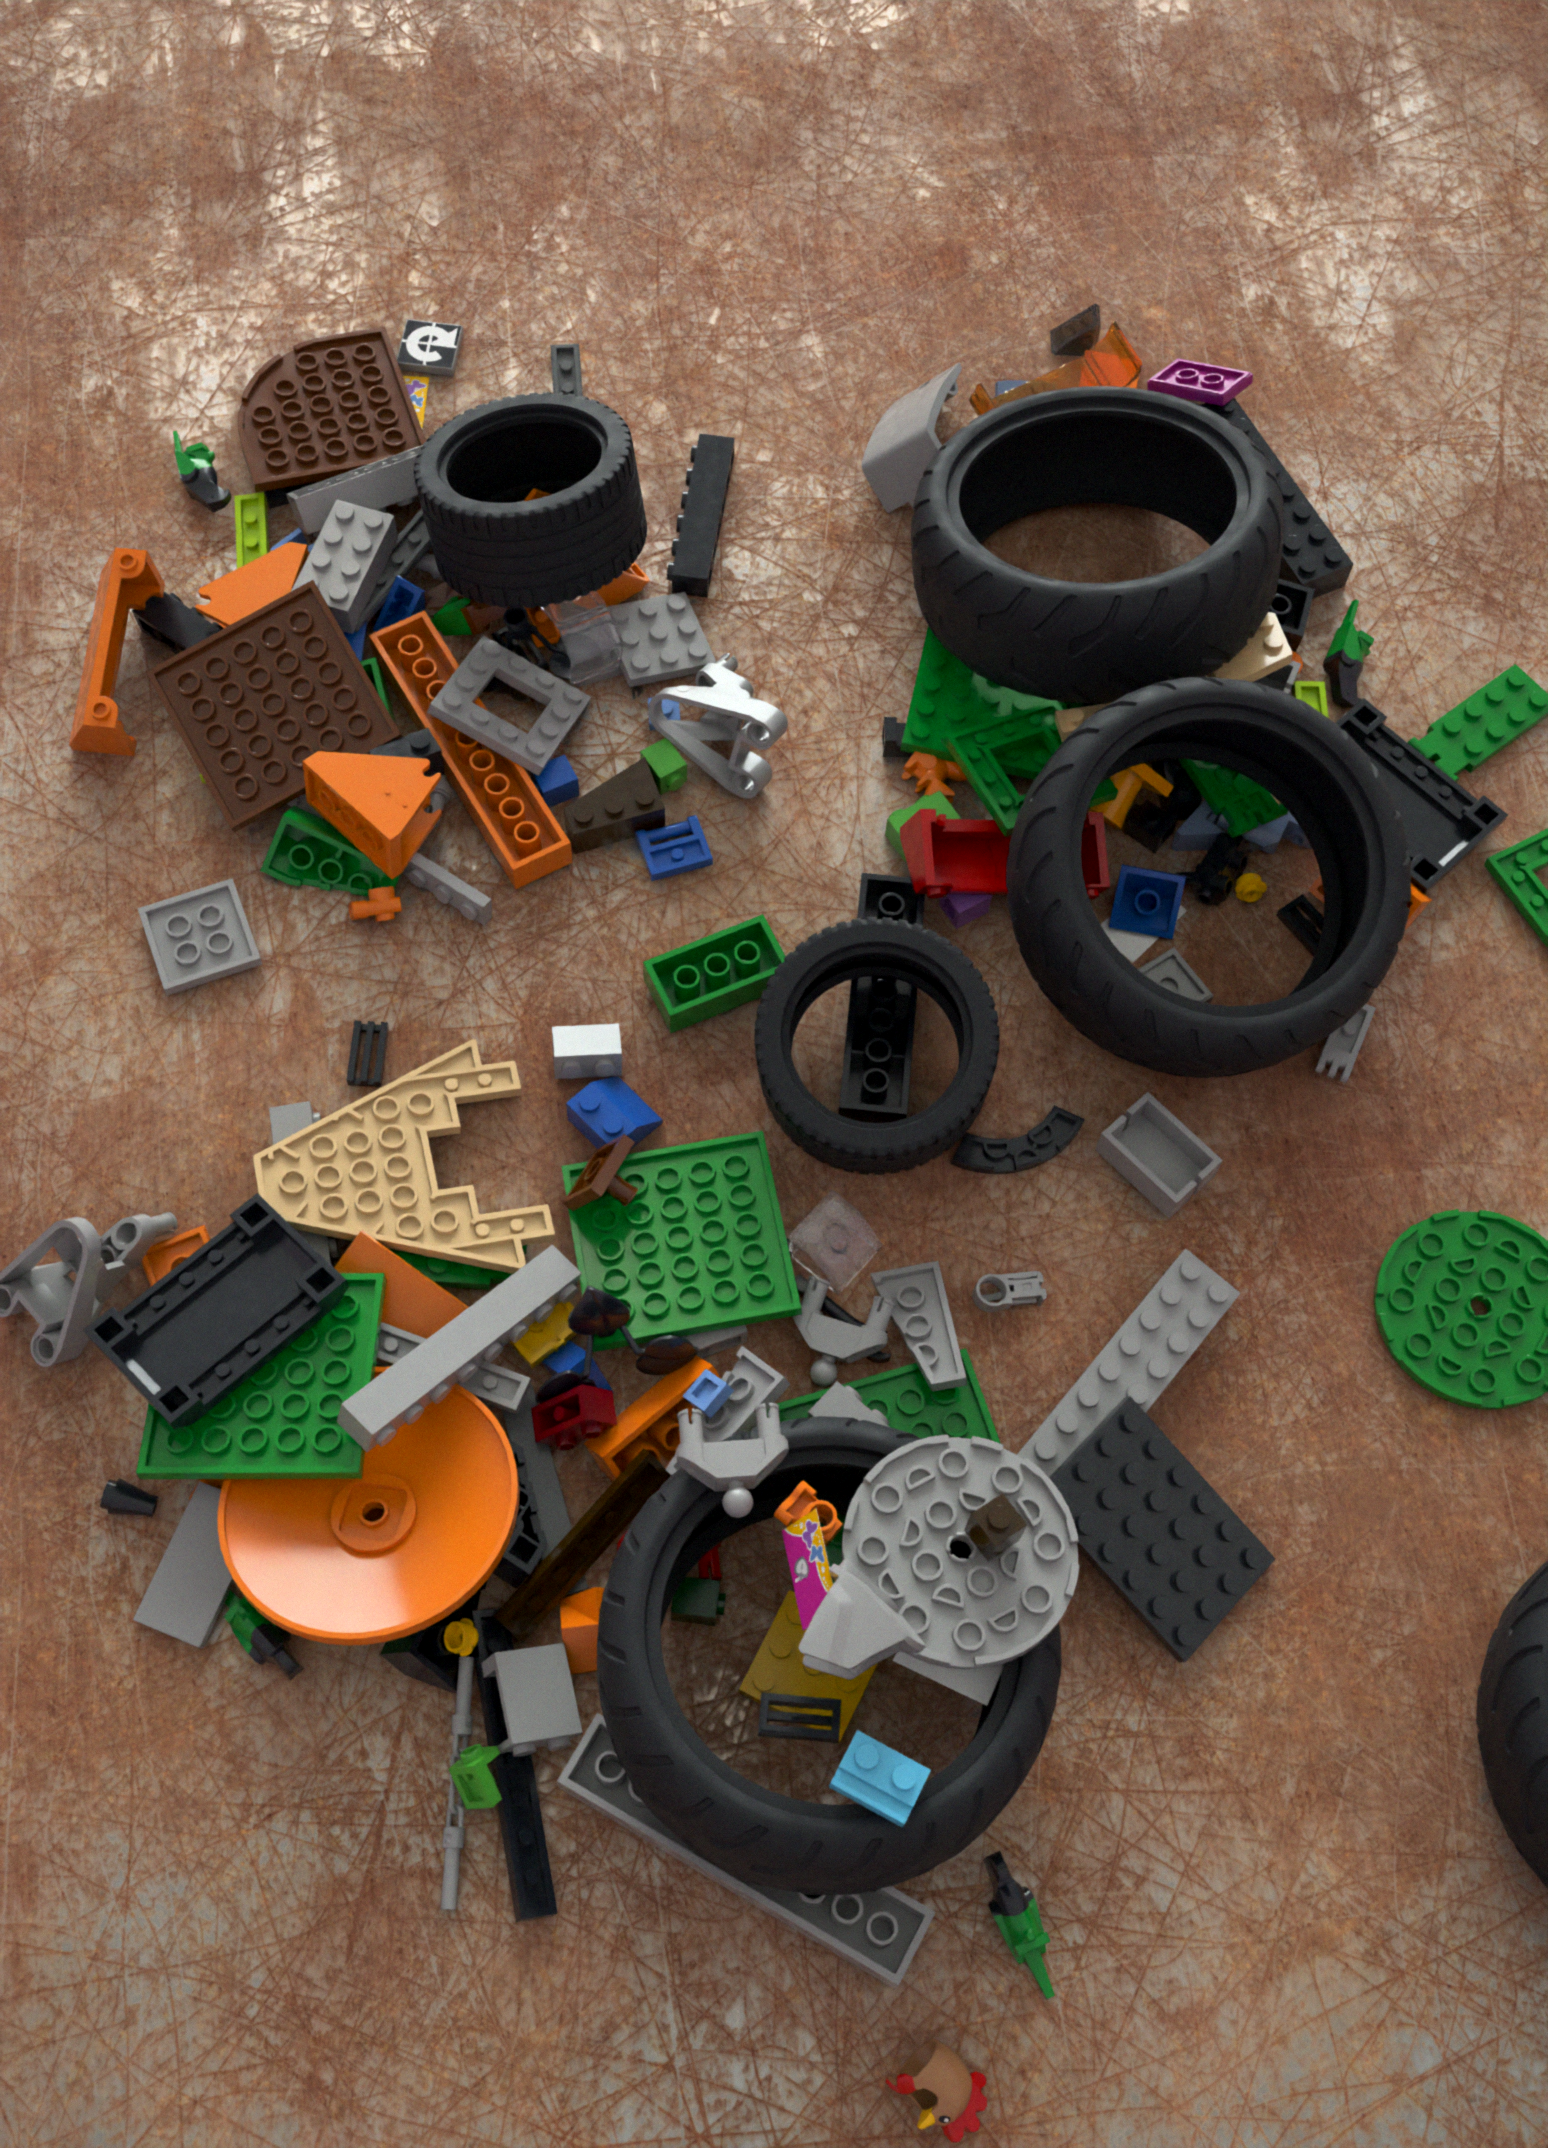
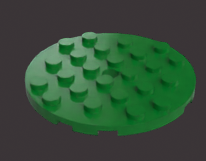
M1459 1209L1443 1211L1431 1215L1430 1218L1416 1225L1413 1224L1403 1232L1383 1258L1378 1269L1374 1287V1310L1379 1332L1387 1349L1398 1365L1410 1378L1432 1394L1446 1401L1474 1409L1499 1410L1527 1404L1547 1393L1548 1241L1527 1225L1511 1217L1486 1210H1479L1478 1212H1459ZM1478 1300L1485 1304L1487 1314L1474 1315L1475 1312L1471 1308V1301Z

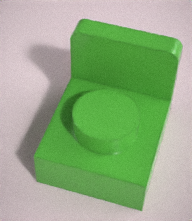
M480 1744L472 1745L460 1753V1759L448 1769L467 1810L493 1808L502 1800L495 1778L487 1766L488 1763L500 1754L497 1746L482 1747Z

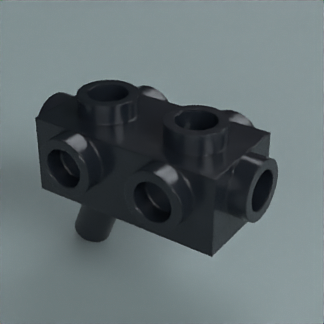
M1221 832L1201 864H1197L1195 872H1176V874L1186 876L1185 885L1191 884L1195 898L1205 905L1219 906L1230 894L1235 879L1243 874L1248 865L1249 854L1247 853V848L1249 847V842L1242 836L1231 838L1229 834Z

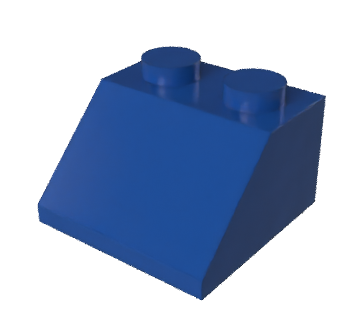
M618 1076L589 1083L566 1103L568 1121L597 1149L623 1134L635 1142L632 1146L634 1148L663 1123V1119Z

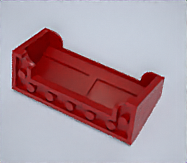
M919 809L900 827V841L915 894H927V898L931 899L943 898L947 894L1007 895L1006 863L1012 835L1005 837L994 820L946 819V814H939L936 817V809ZM1087 812L1082 832V871L1090 900L1098 898L1100 893L1110 887L1103 812Z

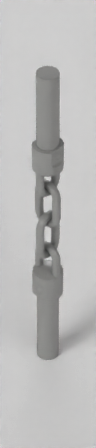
M459 1657L455 1714L452 1715L451 1723L453 1753L451 1755L450 1767L456 1763V1758L460 1759V1753L468 1748L469 1736H472L473 1716L470 1715L474 1657ZM459 1737H463L462 1748H458ZM450 1773L449 1808L446 1814V1827L443 1830L442 1848L445 1849L441 1910H456L460 1850L464 1848L465 1828H463L464 1802L459 1794L458 1803L454 1804L456 1785ZM452 1814L458 1815V1826H451Z

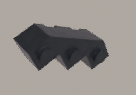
M508 1438L518 1470L520 1488L519 1509L509 1545L493 1574L517 1589L531 1574L548 1544L544 1531L540 1529L537 1517L539 1510L532 1483L528 1482L524 1467L526 1459L523 1448Z

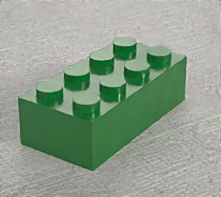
M762 914L644 961L643 977L671 1034L760 998L763 991L767 989V982L770 977L774 976L775 969L780 963L783 964L786 956Z

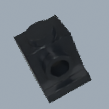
M1146 799L1141 806L1135 803L1128 811L1125 818L1128 820L1124 833L1155 854L1173 834L1179 816L1174 813L1171 816Z

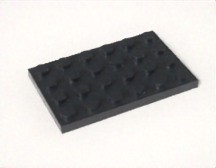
M1131 1396L1123 1398L1049 1477L1062 1494L1075 1522L1079 1540L1077 1543L1078 1550L1179 1663L1186 1662L1275 1560L1274 1556Z

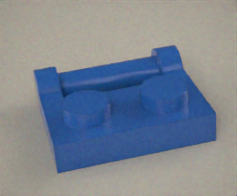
M696 815L686 817V821L650 831H645V829L635 831L636 842L641 850L651 881L713 865V857ZM687 833L691 834L690 836L682 837L679 839L671 840L651 846L650 844Z

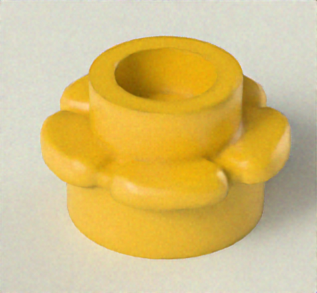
M1255 873L1244 874L1236 881V897L1242 901L1255 902L1267 890L1266 883Z
M462 1618L460 1622H451L446 1627L444 1644L450 1652L460 1653V1656H468L477 1645L479 1639L478 1631L473 1627L474 1623L470 1619Z

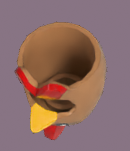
M931 2039L922 2044L904 2062L895 2079L891 2076L886 2078L885 2082L892 2090L902 2095H908L916 2102L920 2111L917 2124L919 2129L922 2130L934 2124L941 2126L945 2136L952 2143L960 2142L964 2131L973 2133L979 2130L980 2121L976 2116V2112H982L987 2108V2098L981 2093V2088L986 2085V2077L977 2071L969 2073L959 2056L941 2041Z

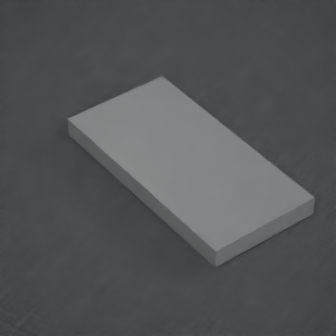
M199 1481L133 1620L203 1649L234 1584V1580L225 1564L218 1536L217 1512L221 1490Z

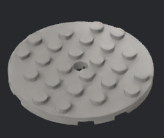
M939 1435L911 1442L888 1454L872 1468L857 1489L847 1511L842 1532V1561L844 1559L850 1561L899 1607L897 1614L904 1617L926 1645L924 1650L919 1653L907 1652L904 1649L901 1651L918 1660L945 1668L981 1669L997 1666L1024 1655L1042 1642L1056 1627L1069 1605L1078 1580L1080 1567L1078 1565V1534L1075 1522L1062 1494L1050 1478L1026 1457L1024 1459L1020 1458L1016 1454L1004 1449L1003 1444L976 1436H972V1439L949 1438V1435ZM1003 1493L1027 1526L1017 1543L988 1562L964 1529L973 1512ZM954 1541L967 1543L971 1549V1555L968 1559L958 1558L954 1554L951 1555L950 1544Z

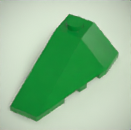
M295 805L283 814L260 870L289 885L319 887L320 890L327 891L331 889L348 891L351 894L368 896V890L374 888L394 886L395 890L401 876L400 874L393 880L389 878L334 826Z

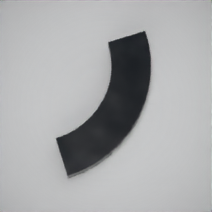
M1054 1105L1051 1112L1039 1125L1029 1130L1027 1134L1009 1140L1006 1138H984L966 1132L951 1164L965 1170L985 1174H1009L1029 1170L1061 1153L1076 1137L1085 1119Z

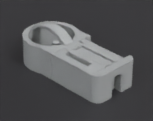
M1031 1271L984 1275L976 1283L972 1291V1298L979 1309L985 1312H995L1009 1309L1013 1305L1034 1304L1036 1301L1038 1306H1040L1046 1299L1047 1294L1045 1288L1041 1289V1284L1044 1281L1042 1273ZM990 1283L997 1286L1001 1292L981 1295L980 1286ZM1002 1299L1000 1302H997V1303H990V1302H989V1301H995V1300Z

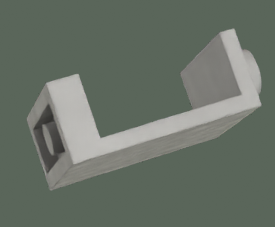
M564 1643L496 1652L481 1663L484 1678L495 1676L497 1678L508 1739L498 1745L500 1753L513 1751L514 1757H521L536 1752V1747L548 1746L549 1751H557L570 1747V1741L583 1733Z

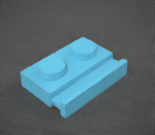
M857 1730L830 1782L829 1788L903 1828L931 1770Z

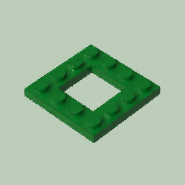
M1057 700L1048 701L946 735L944 744L1005 837L1011 836L1013 833L1016 818L1026 794L1021 796L1018 794L993 755L1040 739L1043 740L1053 755L1063 743L1055 723V711L1063 710ZM1110 778L1097 786L1088 808L1116 799L1118 789Z
M1547 828L1487 858L1484 866L1548 948V890L1535 875V872L1548 866Z

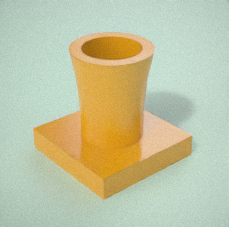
M1145 763L1135 765L1110 777L1118 789L1116 799L1088 808L1087 812H1103L1104 823L1121 830L1126 815L1141 788L1168 797L1174 786Z

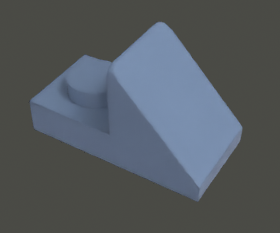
M1204 800L1176 831L1171 849L1174 851L1210 850L1221 832L1225 833L1215 825L1221 813L1215 815L1209 804Z

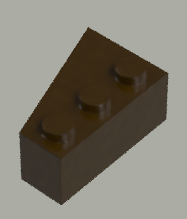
M645 757L563 808L565 829L575 854L634 838L635 831L645 829V831H650L665 826V807Z

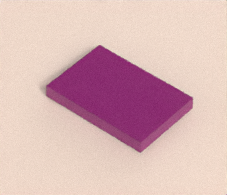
M1177 358L1147 381V390L1224 406L1253 383V373Z

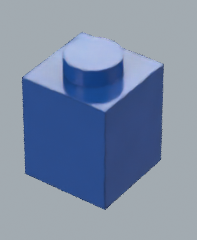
M565 755L550 760L539 776L531 772V780L549 808L579 796L578 778Z

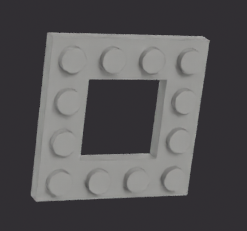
M483 635L430 703L427 713L539 776L588 706L591 697ZM494 676L547 706L528 734L474 704Z

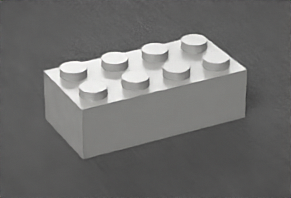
M336 499L291 591L314 580L341 630L353 634L356 624L365 610L367 601H369L376 587V582L380 574H382L398 538L394 515Z

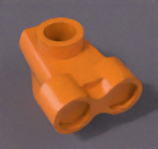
M394 886L369 889V901H351L348 903L351 920L366 919L369 916H375L376 922L395 919L394 913L402 911L400 897H395Z
M801 1481L791 1495L778 1507L774 1517L788 1527L817 1508L819 1521L824 1524V1527H821L824 1545L827 1547L840 1532L844 1524L837 1518L835 1507L827 1501L818 1500L815 1497L817 1491L805 1481Z

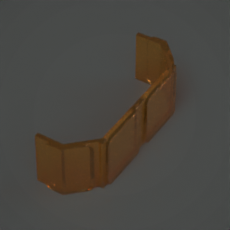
M1115 321L1111 324L1106 336L1082 357L992 399L981 383L977 384L974 393L970 396L969 402L979 417L993 408L1000 407L1002 404L1046 391L1086 386L1127 387L1137 379L1143 363Z

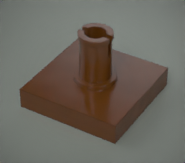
M623 1134L596 1149L562 1204L575 1211L600 1198L606 1191L619 1201L621 1205L627 1206L635 1197L638 1188L632 1186L616 1174L635 1142Z

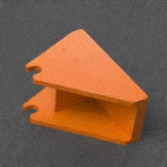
M288 542L201 587L198 591L200 597L209 599L210 603L207 605L196 604V611L215 620L213 622H217L223 628H226L290 593L309 556L307 545Z
M317 751L303 761L307 803L392 880L404 871L442 816L441 809L433 813L424 811L431 804L430 794L441 780V773H436L431 777L425 776L423 773L430 768V761L425 758Z

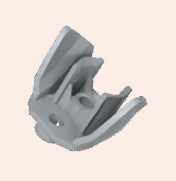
M844 1559L839 1566L834 1563L829 1568V1575L835 1583L814 1614L799 1644L800 1652L805 1654L803 1657L804 1666L852 1680L873 1665L903 1649L911 1653H919L926 1647L924 1642L904 1617L897 1614L899 1607L847 1559Z

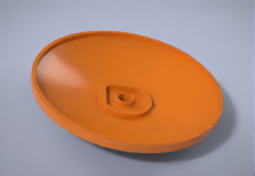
M391 1366L376 1367L374 1379ZM455 1383L451 1387L450 1393L438 1404L431 1402L424 1408L423 1414L413 1424L408 1425L404 1423L397 1429L396 1435L386 1445L381 1447L377 1444L370 1451H365L362 1479H224L217 1512L220 1548L225 1564L246 1600L261 1615L289 1633L312 1641L346 1646L376 1644L409 1636L428 1628L461 1607L487 1581L501 1561L513 1534L519 1509L520 1488L514 1454L506 1433L497 1418L474 1394ZM374 1508L384 1510L383 1516L377 1521H367L365 1519L366 1514Z

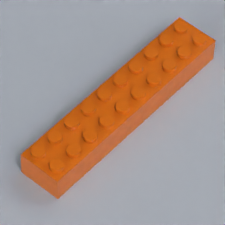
M425 610L370 634L369 639L373 657H376L383 674L418 731L428 728L442 750L444 774L515 890L572 863L571 842L525 769L427 713L430 703L457 670L459 664ZM478 697L474 704L487 710L481 699Z

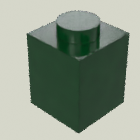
M685 1577L672 1600L671 1620L715 1626L716 1615L724 1616L726 1593H720V1581Z

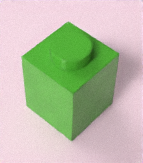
M667 738L640 751V760L644 757L646 758L660 795L679 789L687 781V763Z

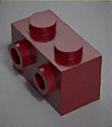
M583 1384L531 1408L535 1442L556 1446V1449L560 1451L574 1449L578 1446V1442L585 1439L601 1437L603 1431L617 1425L613 1391Z

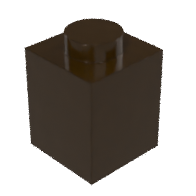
M1002 1493L973 1512L964 1531L989 1562L1017 1543L1027 1524Z

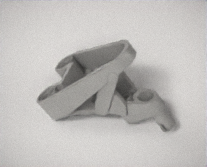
M725 653L717 662L708 663L697 673L695 679L696 686L666 687L657 693L649 703L648 714L651 723L659 733L724 788L742 798L751 799L770 782L773 772L766 760L749 751L750 746L760 750L770 748L786 732L788 721L784 713L765 701L753 698L754 690L750 682L734 673L738 668L736 657L732 656L726 661L730 654ZM668 699L709 711L700 718V722L668 720L663 714L661 705L662 700ZM743 719H744L743 727H742V729L740 730L741 725H742V721H743ZM700 741H734L730 760L728 761Z
M170 1212L153 1217L147 1214L130 1216L118 1221L102 1236L98 1235L94 1226L85 1218L72 1217L55 1222L0 1272V1317L28 1311L40 1324L30 1343L32 1357L40 1366L48 1367L77 1358L89 1341L83 1330L98 1319L104 1302L114 1293V1287L131 1269H135L140 1264L155 1237L175 1232L174 1230L178 1227L176 1217ZM53 1246L63 1261L35 1266ZM73 1271L77 1275L75 1283L68 1276Z

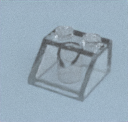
M833 1189L787 1237L790 1257L817 1277V1279L822 1278L831 1283L829 1288L837 1295L841 1293L883 1245L859 1210Z

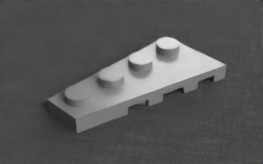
M934 1261L871 1273V1282L878 1295L882 1297V1300L886 1298L896 1303L892 1310L891 1318L931 1391L967 1385L939 1262Z
M741 1346L736 1354L739 1360L731 1372L726 1371L721 1378L734 1392L711 1419L702 1413L703 1437L707 1443L720 1442L741 1431L749 1432L757 1423L754 1412L755 1406L765 1403L767 1412L769 1403H775L791 1385L784 1376L743 1346ZM676 1453L666 1468L670 1475H673L681 1468L677 1462Z

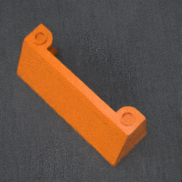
M115 547L101 571L69 742L72 750L135 756L137 741L134 737L126 734L124 724L117 720L119 710L113 698L129 609L145 610V602L155 595L156 597L163 598L165 582L147 550Z

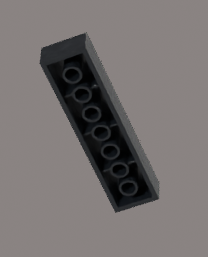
M1231 399L1224 406L1210 403L1201 404L1200 406L1237 425L1265 454L1275 472L1283 496L1285 518L1279 579L1315 589L1312 599L1344 587L1353 567V562L1236 399Z
M862 873L857 919L867 920V917L883 919V917H887L895 921L901 919L908 921L912 925L916 923L923 926L925 894H915L911 877ZM868 976L851 979L839 1115L866 1123H888L907 1118L917 987L889 977Z

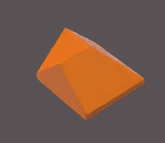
M593 1587L563 1598L560 1601L562 1641L565 1645L571 1675L597 1672L599 1611L605 1588Z

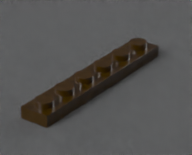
M642 1449L494 1615L522 1644L638 1514L651 1495L656 1493L660 1486L671 1476L651 1452Z

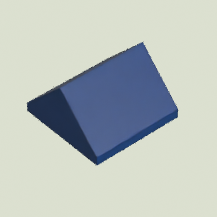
M1122 864L1115 887L1109 927L1173 939L1186 876Z

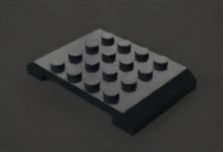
M1363 698L1342 716L1336 724L1352 737L1368 755L1371 763L1378 768L1397 805L1395 810L1401 814L1409 846L1407 852L1411 859V883L1426 894L1506 820L1508 814L1484 795L1477 800L1384 724L1387 716Z
M258 1193L229 1215L232 1220L229 1226L120 1312L112 1307L83 1330L95 1346L174 1430L192 1425L338 1306L349 1288L346 1279Z

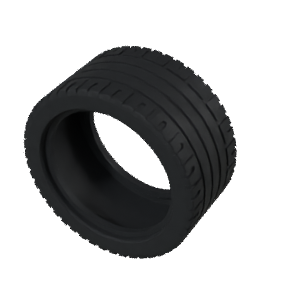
M543 392L542 394L516 395V397L508 396L502 398V400L489 401L488 404L483 403L476 406L475 409L466 410L464 414H459L453 417L452 421L449 420L444 423L443 427H439L434 432V435L431 434L427 442L423 444L415 460V484L438 571L448 586L460 595H464V597L470 600L474 599L478 603L483 604L485 602L487 605H498L502 608H508L509 606L512 608H535V606L545 607L553 603L556 605L566 600H575L576 597H583L591 591L595 592L601 589L603 585L606 586L614 578L617 579L621 576L623 571H626L635 562L645 545L647 521L630 429L617 412L596 400H589L587 397H578L574 394L565 395L564 393L552 394L551 392ZM533 488L552 494L539 499L519 502L525 500Z
M867 917V920L858 918L852 919L848 923L843 921L837 923L835 927L831 928L829 926L822 929L821 933H815L808 937L805 943L802 941L797 945L793 953L790 952L784 958L783 964L780 963L777 966L774 976H771L767 982V989L763 991L761 1003L758 1005L754 1029L755 1054L761 1089L769 1110L772 1112L777 1124H781L783 1132L790 1136L792 1142L798 1147L801 1146L804 1152L810 1156H815L816 1160L822 1163L827 1162L831 1167L837 1169L839 1167L844 1168V1171L854 1173V1171L869 1175V1173L884 1175L885 1172H890V1174L899 1173L900 1170H911L916 1165L922 1166L928 1163L930 1159H936L942 1155L944 1150L948 1151L954 1146V1143L964 1136L966 1129L969 1130L985 1101L997 1065L1000 1044L999 1026H997L998 1015L994 1009L993 997L989 995L990 989L987 983L983 982V976L978 968L975 969L973 967L974 963L968 956L965 957L962 954L963 951L956 945H951V941L944 936L940 937L937 935V932L931 929L926 930L923 929L922 925L916 923L912 925L908 921L901 919L895 921L887 917H883V919ZM880 976L907 982L928 994L941 1007L953 1027L959 1051L958 1071L952 1083L938 1100L920 1113L909 1118L888 1123H866L843 1117L831 1111L814 1098L804 1086L795 1069L791 1057L794 1034L804 1013L824 992L840 983L855 978Z

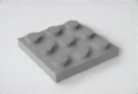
M685 592L602 607L599 610V618L629 687L697 674L708 663L716 662Z
M232 878L137 908L167 996L262 965Z

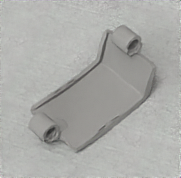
M960 363L943 371L898 399L881 417L870 437L862 460V471L887 513L892 512L907 502L913 508L919 481L921 478H924L923 472L936 451H939L942 446L934 429L942 404L958 393L956 379L962 370Z

